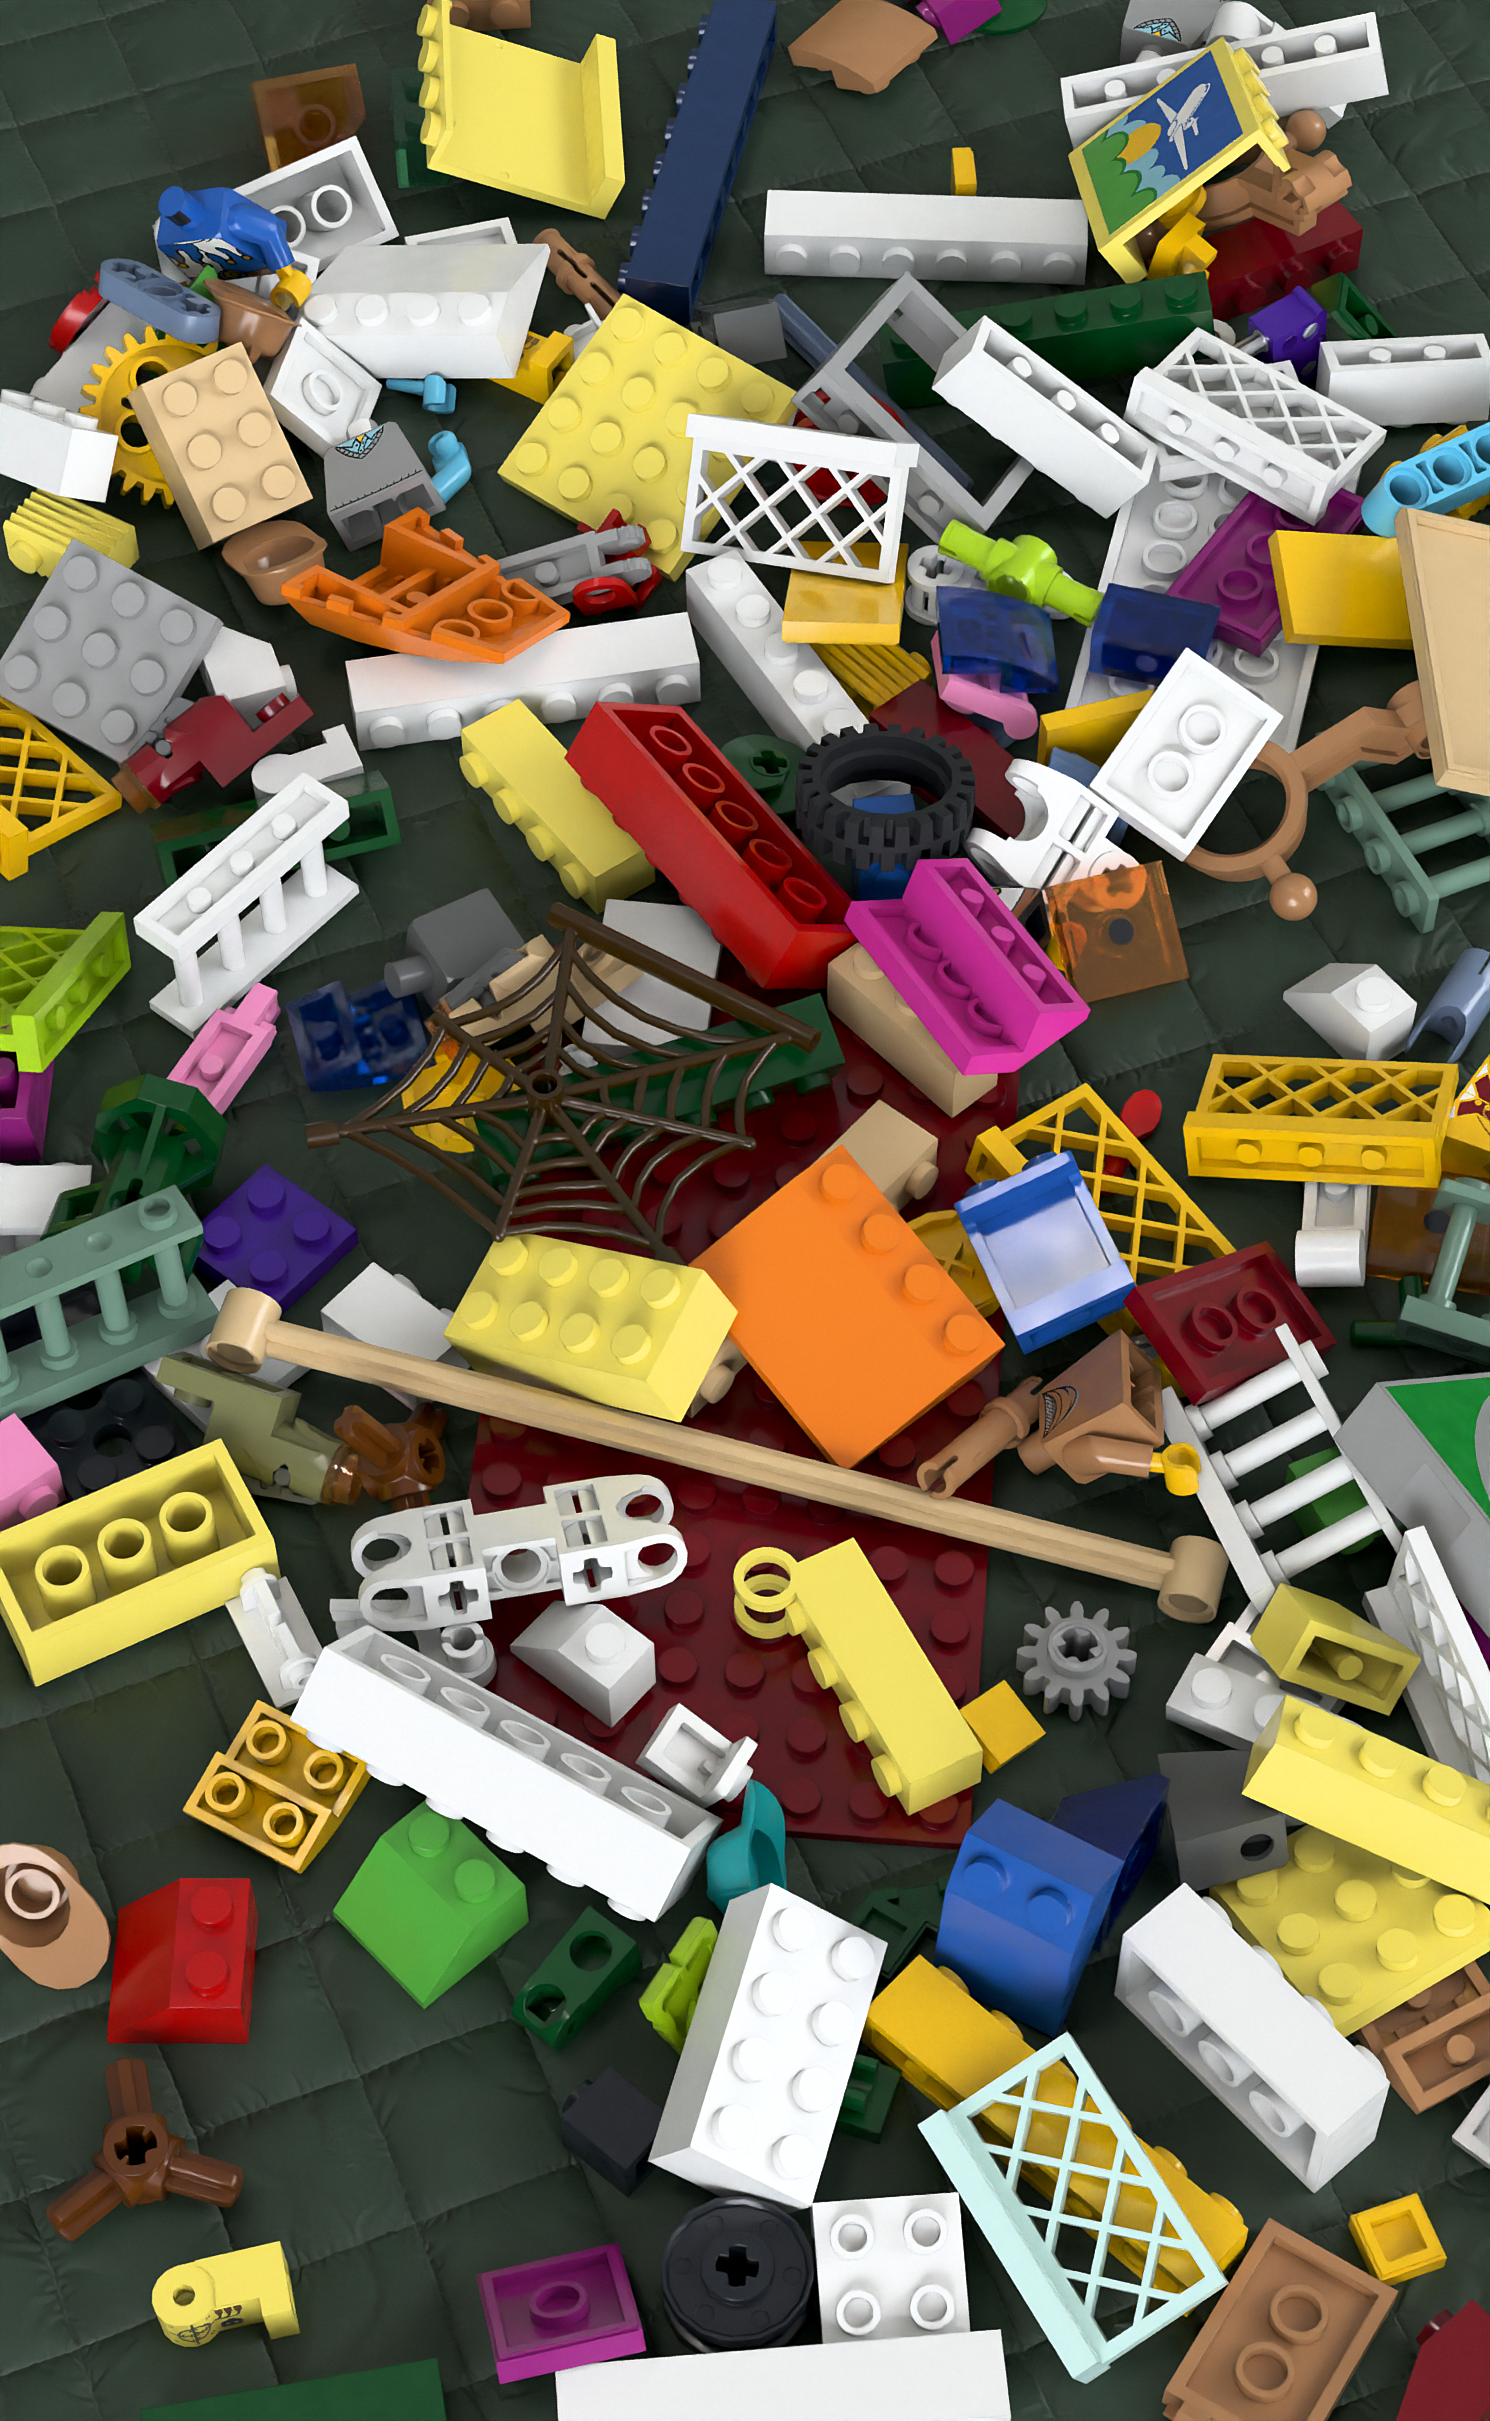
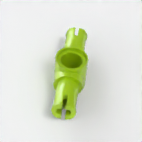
M952 519L940 539L938 553L981 572L980 578L986 581V589L991 598L1007 610L1023 612L1029 609L1031 605L1040 609H1044L1047 605L1091 628L1103 609L1107 595L1062 574L1063 568L1057 565V557L1052 548L1037 537L1020 535L1013 542L1002 537L995 541L970 529L958 520Z

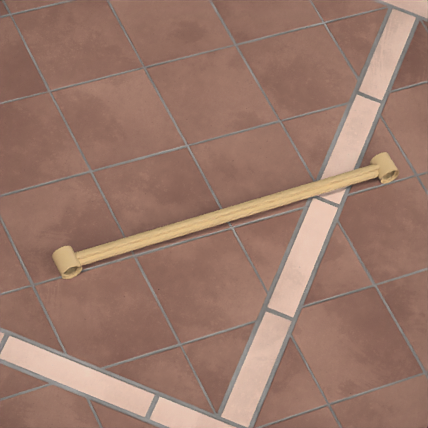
M238 1287L227 1292L205 1348V1352L210 1360L218 1366L235 1373L253 1374L258 1372L266 1356L1160 1591L1157 1601L1158 1607L1166 1615L1182 1622L1202 1624L1210 1622L1216 1617L1230 1560L1221 1544L1205 1537L1191 1535L1178 1537L1172 1542L1170 1552L1167 1553L953 1496L945 1500H936L930 1497L933 1492L930 1490L924 1492L919 1487L280 1321L282 1310L279 1304L270 1296L250 1288Z

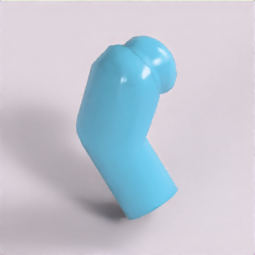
M441 431L429 440L428 449L434 456L432 462L436 471L431 480L446 504L470 479L472 469L463 443L457 442L453 432Z

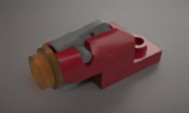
M282 692L255 714L262 723L253 729L224 693L201 697L196 702L177 697L128 753L129 757L118 764L121 770L110 779L123 797L140 815L150 807L157 810L172 795L205 779L201 773L206 769L223 788L314 715V710L300 693L291 700H288Z

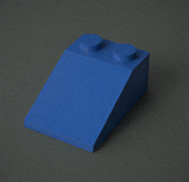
M997 1798L966 1831L945 1890L933 1966L935 1968L945 1966L951 1969L966 1984L971 1996L1056 2039L1063 2027L1125 1861Z

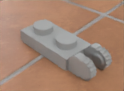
M635 525L621 526V528H614L601 533L590 531L496 560L501 564L499 572L501 576L507 580L521 578L559 605L573 602L572 590L574 586L585 580L597 577H615L622 579L630 586L636 582L647 580L652 574L650 561L641 557L627 558V560H620L606 565L604 554L621 555L644 545L646 540L643 527L640 528V526ZM595 590L586 595L593 596L610 590Z

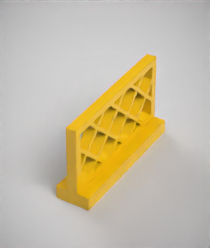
M0 697V726L18 728L24 733L23 740L0 737L1 755L20 756L18 768L0 766V783L15 784L13 796L0 795V873L8 881H11L28 872V856L122 808V794L33 715ZM31 757L54 760L60 765V772L27 769L28 759ZM23 786L55 788V799L21 797ZM65 790L90 792L96 797L87 803L63 801ZM18 814L51 817V821L30 832L17 817Z
M1213 1054L1196 1110L1187 1112L1183 1125L1188 1175L1438 1188L1441 1176L1440 1154L1459 1081L1458 1064ZM1225 1076L1250 1077L1253 1079L1235 1089H1232L1223 1082ZM1296 1079L1314 1082L1295 1092L1285 1085ZM1356 1082H1367L1375 1085L1358 1094H1354L1347 1088ZM1417 1085L1440 1086L1420 1097L1409 1091V1089ZM1266 1093H1270L1278 1099L1260 1109L1255 1108L1249 1103ZM1329 1095L1339 1102L1321 1112L1310 1105ZM1390 1098L1401 1105L1383 1115L1372 1108ZM1231 1110H1234L1236 1113H1227V1112H1229V1111H1231ZM1292 1113H1295V1114L1298 1115V1116H1288V1115H1290V1114H1292ZM1355 1115H1356L1358 1118H1360V1119H1349V1118H1351V1117H1353V1116H1355ZM1418 1118L1422 1122H1414L1413 1120Z
M1087 1083L1003 1131L995 1125L976 1137L965 1169L976 1184L990 1179H997L1001 1182L1022 1172V1167L1029 1160L1024 1158L1015 1145L1025 1139L1052 1144L1051 1152H1055L1057 1155L1060 1154L1061 1146L1095 1152L1093 1172L1079 1171L1087 1188L1091 1189L1090 1194L1097 1209L1099 1208L1100 1190L1134 1197L1132 1217L1099 1211L1107 1229L1131 1233L1129 1254H1119L1122 1260L1124 1259L1135 1285L1137 1273L1165 1277L1193 1267L1182 1265L1184 1244L1207 1248L1215 1258L1237 1251ZM1081 1107L1098 1125L1097 1135L1093 1136L1063 1130L1064 1117ZM1052 1123H1054V1127H1053V1128L1047 1127V1126L1051 1125ZM1104 1154L1128 1159L1137 1169L1136 1181L1102 1174ZM1144 1199L1167 1203L1177 1214L1176 1226L1142 1219ZM1140 1235L1174 1242L1172 1262L1138 1256ZM1127 1307L1097 1321L1109 1336L1119 1329L1128 1337L1144 1334Z

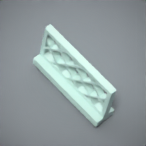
M1065 2032L948 2112L940 2109L918 2124L925 2139L1073 2379L1085 2384L1089 2383L1110 2369L1109 2364L1229 2284L1077 2043L1068 2032ZM1066 2056L1079 2077L1073 2108L1036 2101L1041 2072ZM1026 2082L1023 2098L1007 2095ZM1088 2093L1102 2115L1085 2111ZM996 2102L1021 2107L1012 2149L985 2143L971 2119ZM1033 2110L1070 2118L1062 2160L1024 2152ZM1082 2121L1110 2126L1118 2138L1112 2170L1074 2162ZM1127 2154L1142 2177L1124 2173ZM993 2155L1010 2158L1007 2175H1005ZM1022 2161L1060 2169L1051 2211L1025 2206L1016 2193ZM1072 2172L1110 2180L1101 2222L1063 2214ZM1121 2183L1149 2188L1158 2201L1152 2233L1113 2225ZM1032 2217L1049 2220L1045 2238ZM1167 2217L1182 2240L1163 2236ZM1061 2223L1099 2231L1091 2274L1064 2269L1055 2256ZM1111 2234L1150 2243L1141 2286L1102 2277ZM1161 2245L1189 2251L1205 2278L1181 2294L1153 2289ZM1071 2280L1088 2283L1085 2302ZM1100 2286L1139 2295L1133 2326L1110 2341L1107 2340L1094 2319ZM1151 2298L1168 2301L1147 2316Z

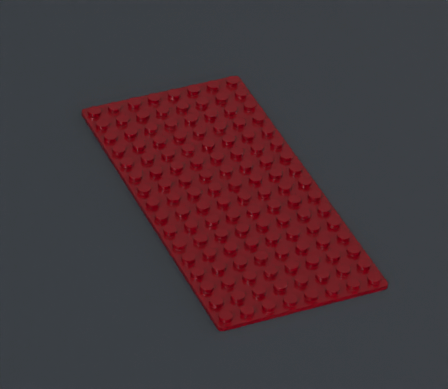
M552 946V948H553L554 951H555L556 948L558 947V946ZM721 956L717 980L770 1007L775 1008L820 993L845 1063L837 1075L832 1077L833 1085L805 1097H799L795 1089L774 1096L776 1103L773 1106L760 1112L746 1115V1135L756 1140L757 1147L753 1151L737 1149L702 1166L681 1185L666 1214L663 1235L664 1244L675 1247L684 1261L690 1264L783 1186L809 1168L879 1099L938 1138L936 1167L939 1169V1173L934 1185L922 1198L916 1199L913 1197L899 1211V1215L908 1223L926 1213L946 1210L956 1211L954 1204L964 1199V1194L976 1185L974 1180L965 1171L976 1137L995 1125L1003 1131L1014 1125L1017 1121L1020 1068L1015 1072L998 1073L997 1085L951 1118L827 1009V988L815 990H766L754 984L746 976L744 966L736 957ZM713 1006L710 1028L737 1020L738 1018ZM586 1016L571 1025L581 1037ZM563 1031L561 1047L565 1048L574 1043ZM541 1041L532 1047L531 1057L547 1046V1042L543 1044ZM593 1057V1060L598 1062V1064L602 1063L601 1061ZM558 1059L557 1072L563 1066L560 1059ZM544 1061L529 1070L528 1076L536 1070L543 1069ZM734 1110L716 1115L718 1122L711 1126V1128L735 1133ZM664 1132L658 1135L660 1139L658 1143L633 1154L618 1181L630 1198L635 1181L648 1160L667 1144L685 1136ZM700 1141L674 1152L653 1170L643 1187L638 1207L653 1229L655 1227L658 1207L673 1179L698 1156L721 1146L720 1144ZM620 1146L599 1153L602 1162L610 1172L624 1150ZM589 1167L567 1173L565 1168H555L540 1172L543 1179L534 1185L558 1181L598 1180V1178ZM607 1190L566 1191L518 1199L516 1207L547 1200L590 1199L616 1202ZM592 1210L546 1211L512 1218L510 1225L541 1221L582 1222L614 1227L640 1235L625 1215ZM577 1232L532 1233L534 1235L654 1259L655 1256L651 1250L609 1237ZM1000 1305L992 1315L984 1319L1002 1340L1004 1312ZM1002 1349L983 1371L851 1470L921 1488L917 1480L918 1468L979 1419L980 1412L984 1410L983 1407L992 1399L999 1397ZM749 1362L735 1375L730 1389L718 1402H708L693 1418L685 1414L681 1423L620 1409L830 1464ZM480 1413L468 1499H471L474 1516L545 1504L543 1487L605 1476L650 1475L661 1480L670 1492L674 1511L668 1525L675 1527L682 1534L688 1552L687 1563L682 1573L672 1582L629 1596L588 1602L589 1604L604 1605L654 1643L656 1683L612 1728L523 1662L510 1650V1645L554 1600L565 1601L562 1589L490 1601L493 1619L476 1621L483 1629L484 1636L490 1640L497 1661L495 1676L483 1687L484 1689L670 1791L672 1790L635 1762L668 1710L680 1703L734 1744L748 1736L758 1744L747 1762V1765L753 1769L750 1779L763 1784L776 1797L785 1819V1837L959 1850L961 1848L966 1831L971 1826L973 1786L908 1816L896 1794L887 1797L878 1785L871 1766V1760L874 1757L864 1740L856 1743L849 1736L839 1712V1706L842 1703L832 1686L823 1689L817 1682L808 1661L807 1653L810 1649L801 1634L792 1636L788 1632L777 1638L762 1639L748 1634L739 1626L734 1614V1598L736 1593L734 1590L733 1574L740 1558L757 1548H778L790 1554L798 1563L854 1537L958 1710L979 1697L989 1546ZM994 1458L960 1485L951 1496L991 1506ZM938 1480L928 1490L934 1491L943 1481ZM650 1494L636 1496L629 1501L625 1513L629 1517L651 1515L658 1510L661 1500ZM574 1495L572 1499L576 1513H581L578 1495ZM667 1543L649 1545L641 1549L638 1559L646 1565L658 1566L667 1562L672 1557L675 1548ZM516 1549L507 1555H520L529 1549ZM774 1563L757 1564L746 1573L744 1578L745 1582L757 1575L773 1574L790 1581L787 1571ZM592 1568L586 1569L590 1587H596ZM765 1589L754 1594L771 1597L780 1594V1592ZM455 1591L456 1609L461 1610L463 1606L460 1592ZM744 1606L747 1614L753 1620L760 1623H774L785 1617V1608L775 1612H759ZM746 1785L732 1801L727 1802L725 1799H721L705 1808L708 1812L723 1819L718 1832H730L740 1825Z

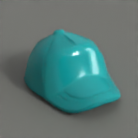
M753 1779L747 1780L740 1825L714 1840L707 1847L708 1887L706 1894L724 1916L729 1900L769 1883H773L787 1891L785 1819L782 1808L769 1789Z

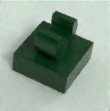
M856 2053L834 2130L879 2145L901 2084L902 2070L881 2064L877 2059Z

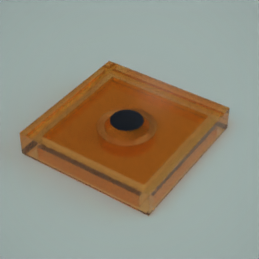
M1161 860L1044 888L1066 979L1085 1003L1190 978Z
M1441 1171L1438 1188L1378 1185L1365 1275L1398 1281L1407 1275H1416L1423 1279L1424 1285L1429 1286L1451 1217L1450 1213L1433 1207L1442 1180L1450 1179L1455 1181L1458 1177H1469L1480 1180L1490 1186V1179ZM1476 1222L1455 1290L1490 1296V1226Z

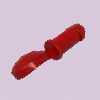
M1143 1089L1135 1092L1123 1105L1118 1118L1138 1141L1150 1137L1158 1127L1162 1111L1160 1097L1154 1091ZM1106 1155L1103 1160L1102 1174L1123 1178L1130 1161L1126 1158ZM1100 1190V1195L1102 1196H1110L1114 1194L1111 1192Z

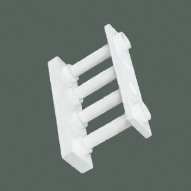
M302 772L133 918L136 934L173 959L176 978L149 1001L150 1008L195 1039L217 1008L224 1011L228 1006H233L251 990L256 982H260L359 893V887L356 883L325 863L322 841L350 817L347 800L305 772ZM300 861L301 868L286 882L281 884L280 877ZM259 897L260 904L240 921L239 913ZM217 934L218 941L197 959L196 951Z
M1286 1323L1277 1327L1275 1331L1290 1358L1200 1407L1198 1405L1193 1406L1192 1404L1184 1407L1172 1386L1162 1390L1164 1431L1171 1444L1185 1442L1191 1444L1198 1452L1202 1472L1197 1474L1199 1490L1196 1494L1248 1597L1261 1616L1280 1582L1291 1585L1288 1579L1380 1529L1384 1531L1396 1553H1398L1403 1539L1398 1528L1403 1523L1385 1506L1339 1446L1341 1456L1250 1505L1246 1499L1235 1504L1229 1490L1239 1485L1237 1478L1326 1430H1329L1333 1437L1342 1426L1338 1415L1318 1380L1329 1374L1311 1339L1299 1345ZM1303 1381L1316 1406L1226 1455H1223L1221 1450L1210 1455L1204 1441L1214 1436L1212 1432L1214 1428ZM1355 1478L1369 1505L1276 1555L1272 1550L1261 1555L1254 1540L1265 1535L1262 1528Z

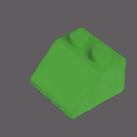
M423 1801L380 1836L333 1909L334 1917L423 2009L427 2008L529 1923L525 1885L460 1820L439 1814L430 1808L426 1801Z

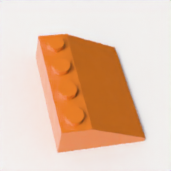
M842 1144L793 1178L688 1264L689 1267L704 1270L738 1311L726 1335L829 1463L838 1467L851 1470L983 1371L1005 1346V1343Z

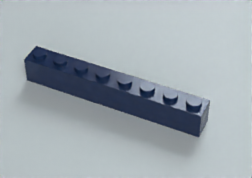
M715 0L711 13L702 15L698 34L700 47L692 48L688 59L687 77L689 81L688 83L681 82L678 88L676 112L678 115L677 118L669 117L665 132L666 152H658L655 159L653 171L655 186L654 189L646 188L642 202L643 224H635L632 230L630 240V256L632 258L630 262L623 261L620 267L618 277V292L620 294L624 293L679 325L688 326V323L692 320L693 308L696 307L777 45V2Z

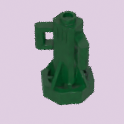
M146 1073L107 1089L96 1115L91 1152L104 1165L107 1177L105 1181L60 1193L40 1237V1241L172 1185H176L183 1196L212 1185L222 1160L228 1127L227 1121L197 1087ZM90 1213H91V1215L84 1216V1217H81V1218H77V1217H79V1216H83V1215H86V1214H90ZM204 1233L178 1244L186 1284L203 1244ZM154 1254L119 1269L121 1282L131 1284L138 1281L146 1263L157 1273Z

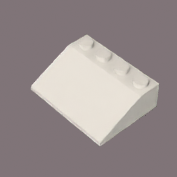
M548 244L346 246L312 284L311 293L299 308L296 320L301 317L305 319L374 379L425 378L431 374L438 375L441 378H515L550 255V248Z

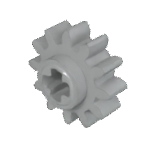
M1074 1601L1070 1609V1616L1063 1619L1054 1608L1046 1607L1044 1629L1036 1624H1026L1023 1635V1644L1025 1646L1017 1649L1016 1669L1025 1673L1023 1680L1024 1695H1035L1040 1691H1044L1043 1712L1049 1714L1057 1709L1059 1703L1068 1704V1712L1072 1721L1080 1719L1083 1705L1091 1704L1098 1714L1102 1716L1107 1715L1109 1693L1117 1698H1126L1130 1685L1128 1675L1135 1673L1137 1653L1126 1649L1130 1633L1128 1627H1117L1112 1631H1108L1109 1610L1103 1608L1095 1614L1092 1620L1083 1617L1084 1609L1080 1601Z

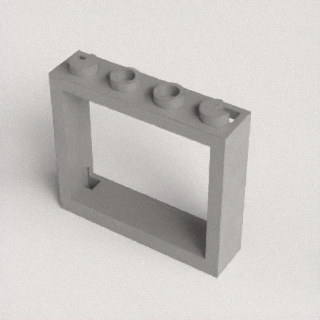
M906 271L872 304L791 398V401L820 430L919 444L845 371V368L885 322L936 373L944 353L967 332ZM897 308L902 312L900 317L894 312ZM821 388L831 399L824 404L813 391L816 392ZM920 445L917 467H909L903 512L937 545H939L940 539L952 519H956L970 529L983 534L1035 467L1018 454L1017 458L986 498L979 504ZM873 475L870 479L888 496L890 477Z

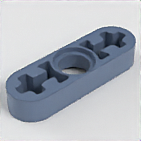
M118 258L108 259L101 263L98 293L103 298L178 340L188 343L205 344L214 342L219 338L221 308L217 304L141 262Z

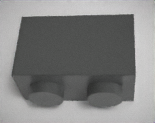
M751 296L693 308L695 322L688 323V330L747 364L751 365L787 357L778 302L758 296Z

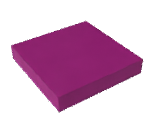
M618 2243L476 2275L500 2384L646 2351L642 2325Z

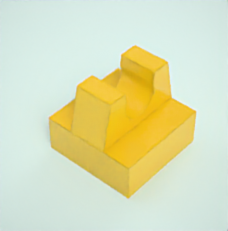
M1187 212L1159 241L1146 279L1153 280L1201 271L1206 272L1208 279L1210 273L1206 268L1216 258L1218 251L1201 237L1206 224Z

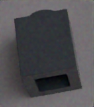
M608 2066L594 2082L589 2079L581 2082L566 2099L562 2107L563 2115L561 2116L564 2145L629 2198L657 2167V2165L649 2162L648 2159L664 2110L611 2066Z

